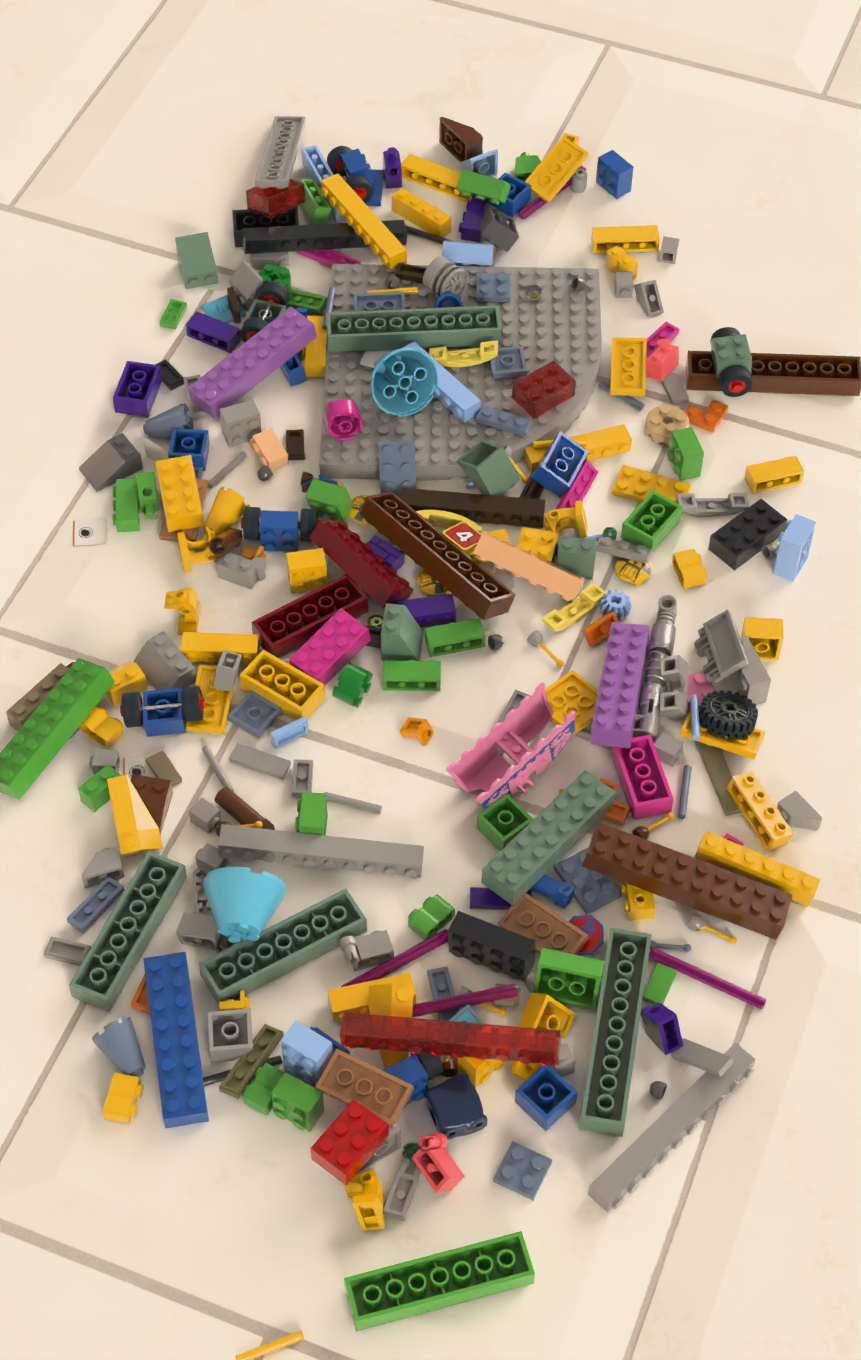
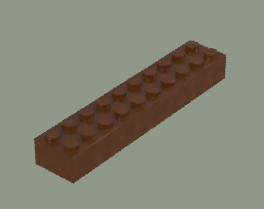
M711 351L687 352L686 390L722 391L719 378L716 376ZM751 353L752 388L749 392L860 396V356Z
M389 491L366 497L360 516L367 523L375 527L379 533L388 538L392 544H395L402 550L404 554L408 555L417 565L422 567L427 574L435 578L440 585L448 589L453 596L462 601L466 607L475 612L479 618L485 620L509 612L516 594L395 493Z
M601 822L597 823L582 867L775 940H777L784 928L792 894Z

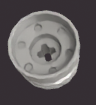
M444 256L434 259L428 265L423 276L424 286L439 297L444 293H452L459 296L468 281L467 272L454 265L452 261Z

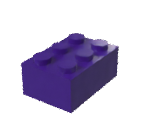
M133 361L126 362L113 396L115 413L149 418L162 383L160 365Z

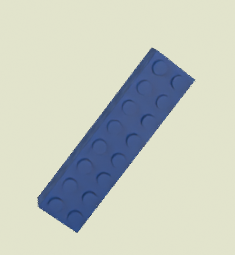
M186 952L143 958L165 1128L208 1122L209 1117Z

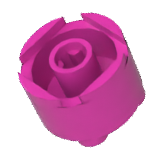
M341 399L330 401L327 404L324 418L328 433L334 436L336 440L347 441L353 439L355 434L362 431V418L354 400Z

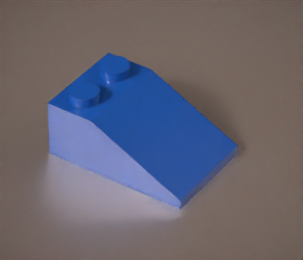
M560 431L537 464L531 478L560 498L570 488L589 451Z

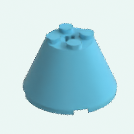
M400 348L385 353L374 362V370L370 382L371 394L377 406L385 413L401 417L409 416L422 410L432 400L435 387L438 386V371L434 361L425 352L416 348Z
M224 867L208 872L207 877L203 879V887L218 933L228 937V941L238 943L241 940H259V935L286 896L287 887L280 878L265 871H262V874L250 872L251 868Z

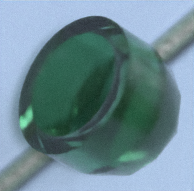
M606 527L603 530L602 534L604 537H609L612 540L617 539L615 528Z
M416 1142L406 1143L403 1146V1157L413 1161L411 1157L420 1149L419 1144Z

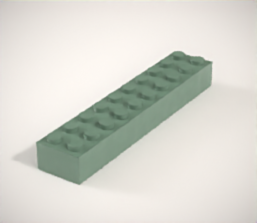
M499 305L326 313L328 352L400 349L413 341L421 348L480 346L481 342L498 341V345H501Z
M610 928L579 1130L623 1137L652 934Z

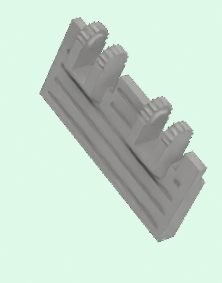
M728 609L703 624L704 627L698 630L700 638L694 642V646L698 649L697 655L699 657L706 656L708 663L702 667L703 672L706 674V681H715L717 683L749 664L734 619Z

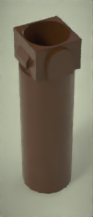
M227 527L224 532L210 540V551L215 555H222L233 547L240 546L243 538L242 530Z
M229 787L222 788L216 794L215 803L241 825L254 824L257 821H261L263 824L261 829L275 830L274 825L268 819L261 816Z

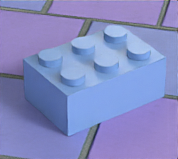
M443 241L442 256L448 258L454 265L462 263V266L477 264L478 266L489 267V265L492 266L494 244Z
M795 514L792 520H788L785 527L786 531L781 532L778 538L779 545L775 551L777 556L773 561V566H775L773 574L792 582L795 581L809 557L816 521L799 514Z
M297 1020L281 1039L284 1071L315 1088L333 1056L332 1042Z

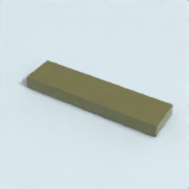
M714 746L700 748V755L725 815L742 813L726 789L732 779V775L721 749Z
M264 1024L253 1039V1050L240 1057L219 1086L220 1092L239 1099L245 1087L253 1080L257 1069L263 1066L283 1038V1031Z

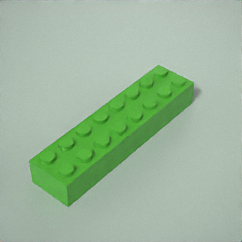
M80 658L74 662L0 752L1 793L18 800L23 797L115 683L105 667Z
M522 1231L346 1277L344 1278V1286L357 1332L534 1284L535 1272Z

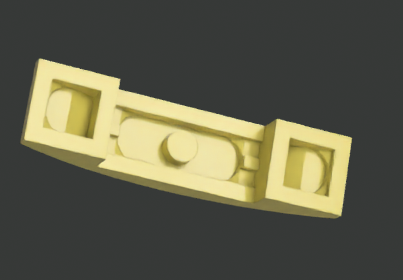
M498 341L481 342L480 348L448 351L446 346L429 348V355L444 367L478 365L498 356Z
M440 510L416 511L433 526L448 529L465 521L482 534V528L461 515Z
M592 583L581 591L580 597L559 611L554 609L544 616L541 621L553 631L564 630L579 622L600 604L603 594L607 593L598 585Z

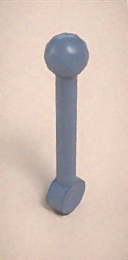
M653 940L650 943V949L658 947L682 949L685 952L691 951L690 944H660Z

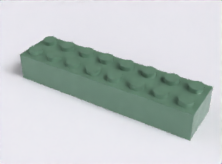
M584 770L482 868L481 883L508 903L514 905L614 806L616 791Z
M150 851L147 852L71 980L69 987L73 998L110 1012L187 878L184 864Z
M345 888L263 930L259 935V940H243L200 962V975L218 1005L219 1002L229 999L236 1000L240 998V990H245L246 995L339 947L338 942L341 938L345 936H360L366 933L367 919Z

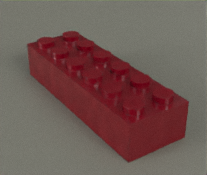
M320 520L309 538L319 548H323L324 553L382 608L386 607V603L397 604V601L407 600L414 591L409 586V582L399 577L397 571L388 566L381 556L376 555L372 551L371 546L363 543L358 534L349 530L345 522L341 520Z
M345 574L251 622L252 633L259 634V642L263 650L279 658L303 646L340 608L354 618L368 612V597L356 582Z

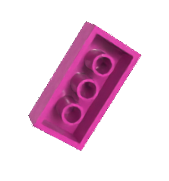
M340 608L289 658L290 665L326 685L371 641L369 629Z
M651 735L632 738L631 748L612 747L611 757L628 806H631L630 812L633 820L672 812L674 798Z

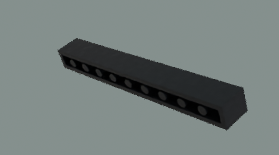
M404 220L381 221L402 245H406L408 231ZM347 223L242 228L241 242L244 254L369 247L364 243L360 235L356 234L352 226H349Z

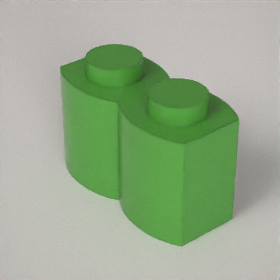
M438 894L433 897L430 896L424 901L421 908L418 910L414 909L409 914L408 927L423 940H426L435 935L455 917V908Z
M265 1063L262 1068L259 1067L254 1075L255 1080L251 1085L248 1084L243 1091L244 1104L267 1116L273 1109L271 1092L285 1072L268 1063Z

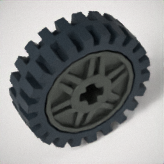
M720 690L719 693L713 691L712 694L708 693L707 696H704L701 702L699 722L704 729L707 728V732L711 733L713 731L714 736L721 735L723 739L727 736L729 740H733L734 737L736 740L741 739V737L746 738L747 735L752 734L757 722L758 709L755 703L752 704L751 699L746 700L744 695L740 697V693L737 692L732 694V691L729 690L727 693L724 690Z

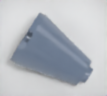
M182 403L146 420L143 425L145 435H148L149 438H171L173 428L194 429L192 417H189L187 414L189 411L187 404Z
M125 1017L109 1023L103 1027L105 1031L101 1035L97 1032L92 1037L94 1044L122 1074L136 1077L144 1074L143 1070L146 1066L130 1017L127 1020Z

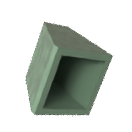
M208 232L176 237L178 263L185 288L190 289L217 284V269Z
M481 439L457 460L459 466L482 495L502 496L520 480L504 448L484 439Z
M559 537L557 565L586 579H593L596 539Z
M386 603L381 630V661H420L424 632L405 605Z

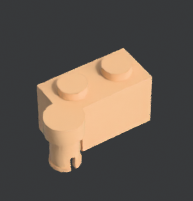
M272 428L253 435L249 439L250 447L255 454H258L261 465L273 471L288 464V454Z

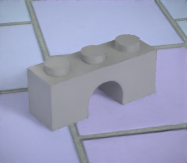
M680 655L662 657L661 676L666 681L667 692L660 693V712L669 719L687 717L688 663Z

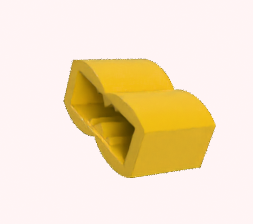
M614 246L607 250L606 268L614 274L615 272L632 271L633 280L636 279L638 268L636 259L627 255L625 250L619 246Z
M695 549L676 552L672 556V564L683 589L705 585V580L708 578L706 568H703L701 565V556L696 553Z
M96 706L79 726V729L84 734L93 738L107 749L124 734L122 722L117 718L110 717L106 710L103 708L99 709Z
M114 1072L102 1113L104 1119L130 1123L132 1117H136L138 1105L135 1103L138 1097H142L144 1089L140 1077Z

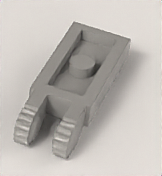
M408 1158L404 1159L400 1171L397 1172L383 1209V1215L404 1221L421 1174L417 1165L413 1175L406 1174L410 1166V1159Z

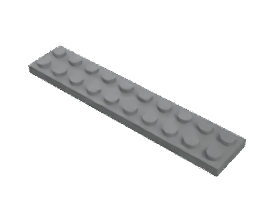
M306 116L274 117L255 177V187H260L261 189L269 187L283 189L288 187L305 128Z

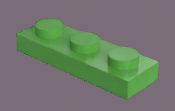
M288 290L290 300L287 307L294 309L304 307L318 314H322L325 310L326 296Z

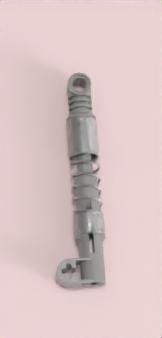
M671 595L662 596L658 601L657 619L652 627L648 658L650 660L646 663L648 666L645 670L647 676L644 677L646 684L642 687L640 698L641 715L636 714L632 738L651 735L653 742L657 738L661 713L660 693H666L667 685L665 687L666 681L661 676V658L673 655L676 637V627L674 624L677 616V600Z

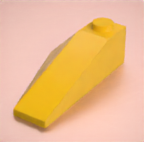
M123 775L107 779L121 855L128 857L163 849L159 828L128 776Z
M381 984L369 986L368 1009L372 1018L384 1069L409 1057L414 985Z
M531 992L521 1018L511 1073L524 1081H527L543 1064L547 1050L554 1048L560 1038H564L567 1035L576 1013L547 994Z

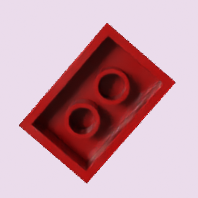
M353 1099L310 1148L311 1159L343 1184L347 1185L389 1136V1124Z

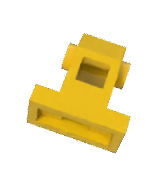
M575 501V507L554 509L544 514L546 522L543 525L546 531L561 534L564 529L573 528L579 532L580 538L588 536V524L583 501Z
M206 527L207 534L202 537V540L197 542L187 540L184 532L177 533L184 572L191 571V564L214 561L222 556L213 554L209 549V542L215 537L214 530L210 531Z
M191 587L167 592L164 609L180 610L178 635H182L183 632H197L201 605L196 592Z
M372 1168L354 1176L347 1185L343 1184L347 1197H353L352 1204L363 1231L385 1229V1219L383 1217L384 1192L379 1178Z

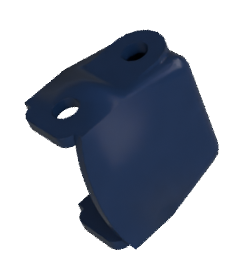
M463 1073L449 1078L424 1092L426 1106L438 1132L446 1135L447 1140L475 1133L487 1126V1116L483 1113L480 1097L468 1074Z

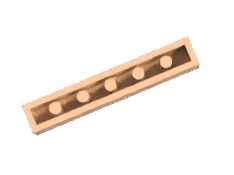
M486 531L482 533L474 550V554L477 555L476 558L484 562L489 560L494 563L493 566L501 570L506 568L515 577L520 578V576H523L532 585L537 586V584H540L549 593L557 592L566 601L577 598L586 579Z

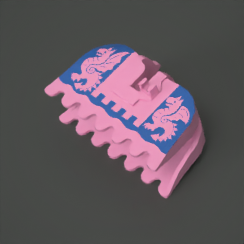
M542 682L536 687L532 696H526L516 710H510L502 723H496L487 736L480 737L475 747L471 750H466L459 762L450 764L446 771L465 792L484 791L475 798L476 803L483 810L507 793L512 798L520 791L526 795V788L529 785L531 788L534 787L528 776L533 772L538 776L547 770L548 766L572 737L575 731V712L571 711L565 717L564 722L553 727L549 736L546 739H540L536 743L534 750H532L527 744L545 729L553 715V710L547 700L545 684ZM497 746L503 752H505L517 765L511 766L499 754Z

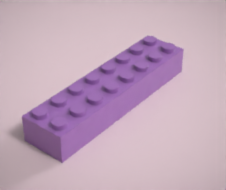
M289 307L189 386L188 391L192 402L213 419L217 418L220 415L219 409L232 406L317 338L314 323L294 308Z
M611 623L591 727V744L631 748L649 644V626Z

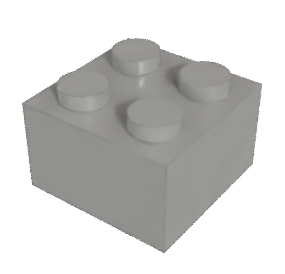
M253 399L219 409L222 434L229 448L249 442L253 435L262 432L260 412Z

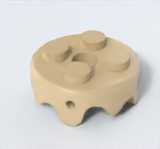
M662 405L655 407L646 417L645 435H651L655 443L664 442L670 447L669 439H671L672 431L689 428V418L683 410L675 406Z

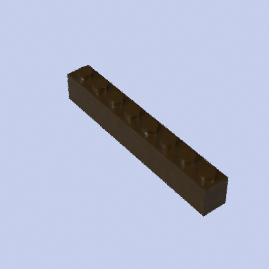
M401 488L400 498L415 511L440 510L461 515L477 523L543 528L545 500Z

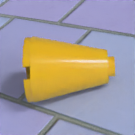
M221 487L204 524L205 534H207L206 527L210 531H215V537L224 532L227 527L230 528L243 517L245 507H250L249 503L246 506L244 503L245 499L240 494L230 488L224 490V487Z

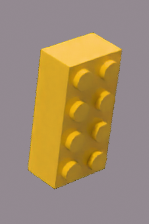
M191 455L155 461L168 532L204 526Z
M262 650L240 674L241 689L248 693L252 690L282 708V713L294 720L304 716L308 719L326 699L324 684L265 650Z

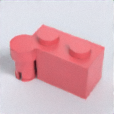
M659 339L657 341V349L646 359L648 378L662 382L679 364L678 346L671 345L668 339Z
M438 1132L432 1133L430 1136H422L419 1139V1146L423 1147L411 1158L436 1193L452 1191L465 1176L445 1149L447 1146L446 1135Z

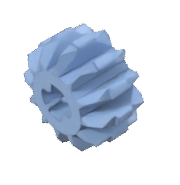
M617 589L615 592L609 590L607 594H603L599 605L602 615L614 612L620 620L628 617L632 606L629 596H625L624 591L618 593Z

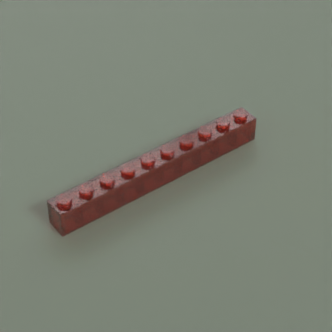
M348 1012L343 1014L339 1034L341 1045L351 1049L357 1047L369 1050H389L391 1052L403 1051L413 1054L426 1053L435 1056L449 1055L457 1058L472 1057L479 1060L495 1059L501 1062L541 1063L546 1066L559 1064L561 1048L560 1030Z

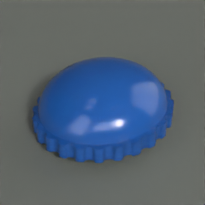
M452 293L440 295L434 304L435 308L464 307L459 296Z

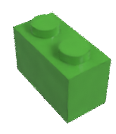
M107 764L78 788L81 802L95 813L111 799L107 779L121 775Z

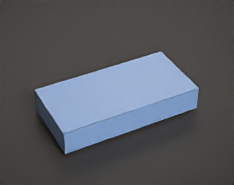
M304 716L270 732L273 747L277 748L307 734L309 727L306 717Z

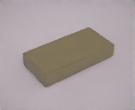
M164 751L146 758V763L156 778L171 780L172 787L182 783V777Z

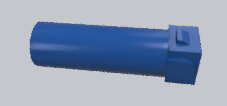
M545 874L530 889L566 909L573 899L576 887L567 882L562 883Z

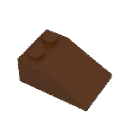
M440 117L439 143L460 163L483 154V136L481 133H478L473 127Z
M132 774L130 781L158 826L161 836L173 796L171 780Z

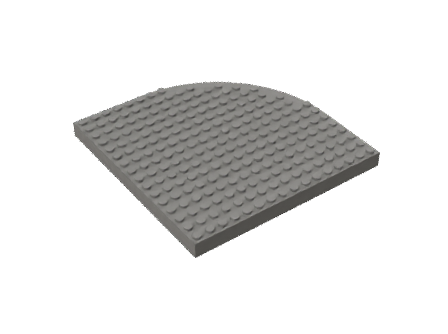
M332 264L331 287L336 289L332 312H353V294L387 290L385 281L388 275L395 276L397 267L390 270L386 265ZM415 265L426 268L428 267L427 265ZM459 266L468 274L466 287L459 295L463 306L499 305L501 345H498V348L522 346L527 376L492 379L489 361L467 367L444 368L481 400V407L484 405L531 419L532 426L526 437L476 422V416L464 423L461 419L455 417L453 412L444 407L442 402L435 397L415 414L402 417L387 414L377 406L371 394L370 382L374 368L360 364L365 351L328 352L327 338L319 461L320 475L328 479H380L378 442L415 440L416 480H450V477L456 476L466 478L467 475L459 466L457 460L481 439L502 447L508 445L513 454L511 459L517 464L519 460L524 458L525 448L533 446V441L554 440L560 431L562 433L567 432L575 419L580 417V413L588 405L589 399L594 392L600 369L602 337L599 269ZM510 273V302H476V274ZM575 277L582 278L586 283L583 291L577 292L572 290L571 284ZM399 279L400 283L396 289L418 288V294L405 295L406 309L435 308V301L439 297L436 293L426 288L423 283ZM534 291L539 292L540 297L535 300L529 299L526 295ZM480 346L447 347V350L480 348ZM422 348L429 354V348ZM352 399L357 404L363 428L360 433L355 434L353 439L339 441L328 433L324 412L330 401Z

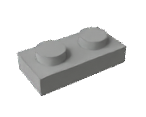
M294 759L292 797H302V792H312L313 760Z

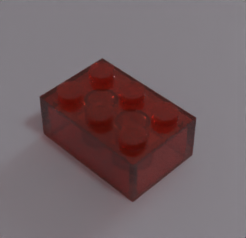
M290 179L288 187L283 189H277L276 187H269L267 189L253 187L246 191L247 209L256 214L266 216V218H274L280 213L296 208L300 204L305 203L304 183Z
M552 361L512 384V399L534 419L575 396L576 380L555 361Z

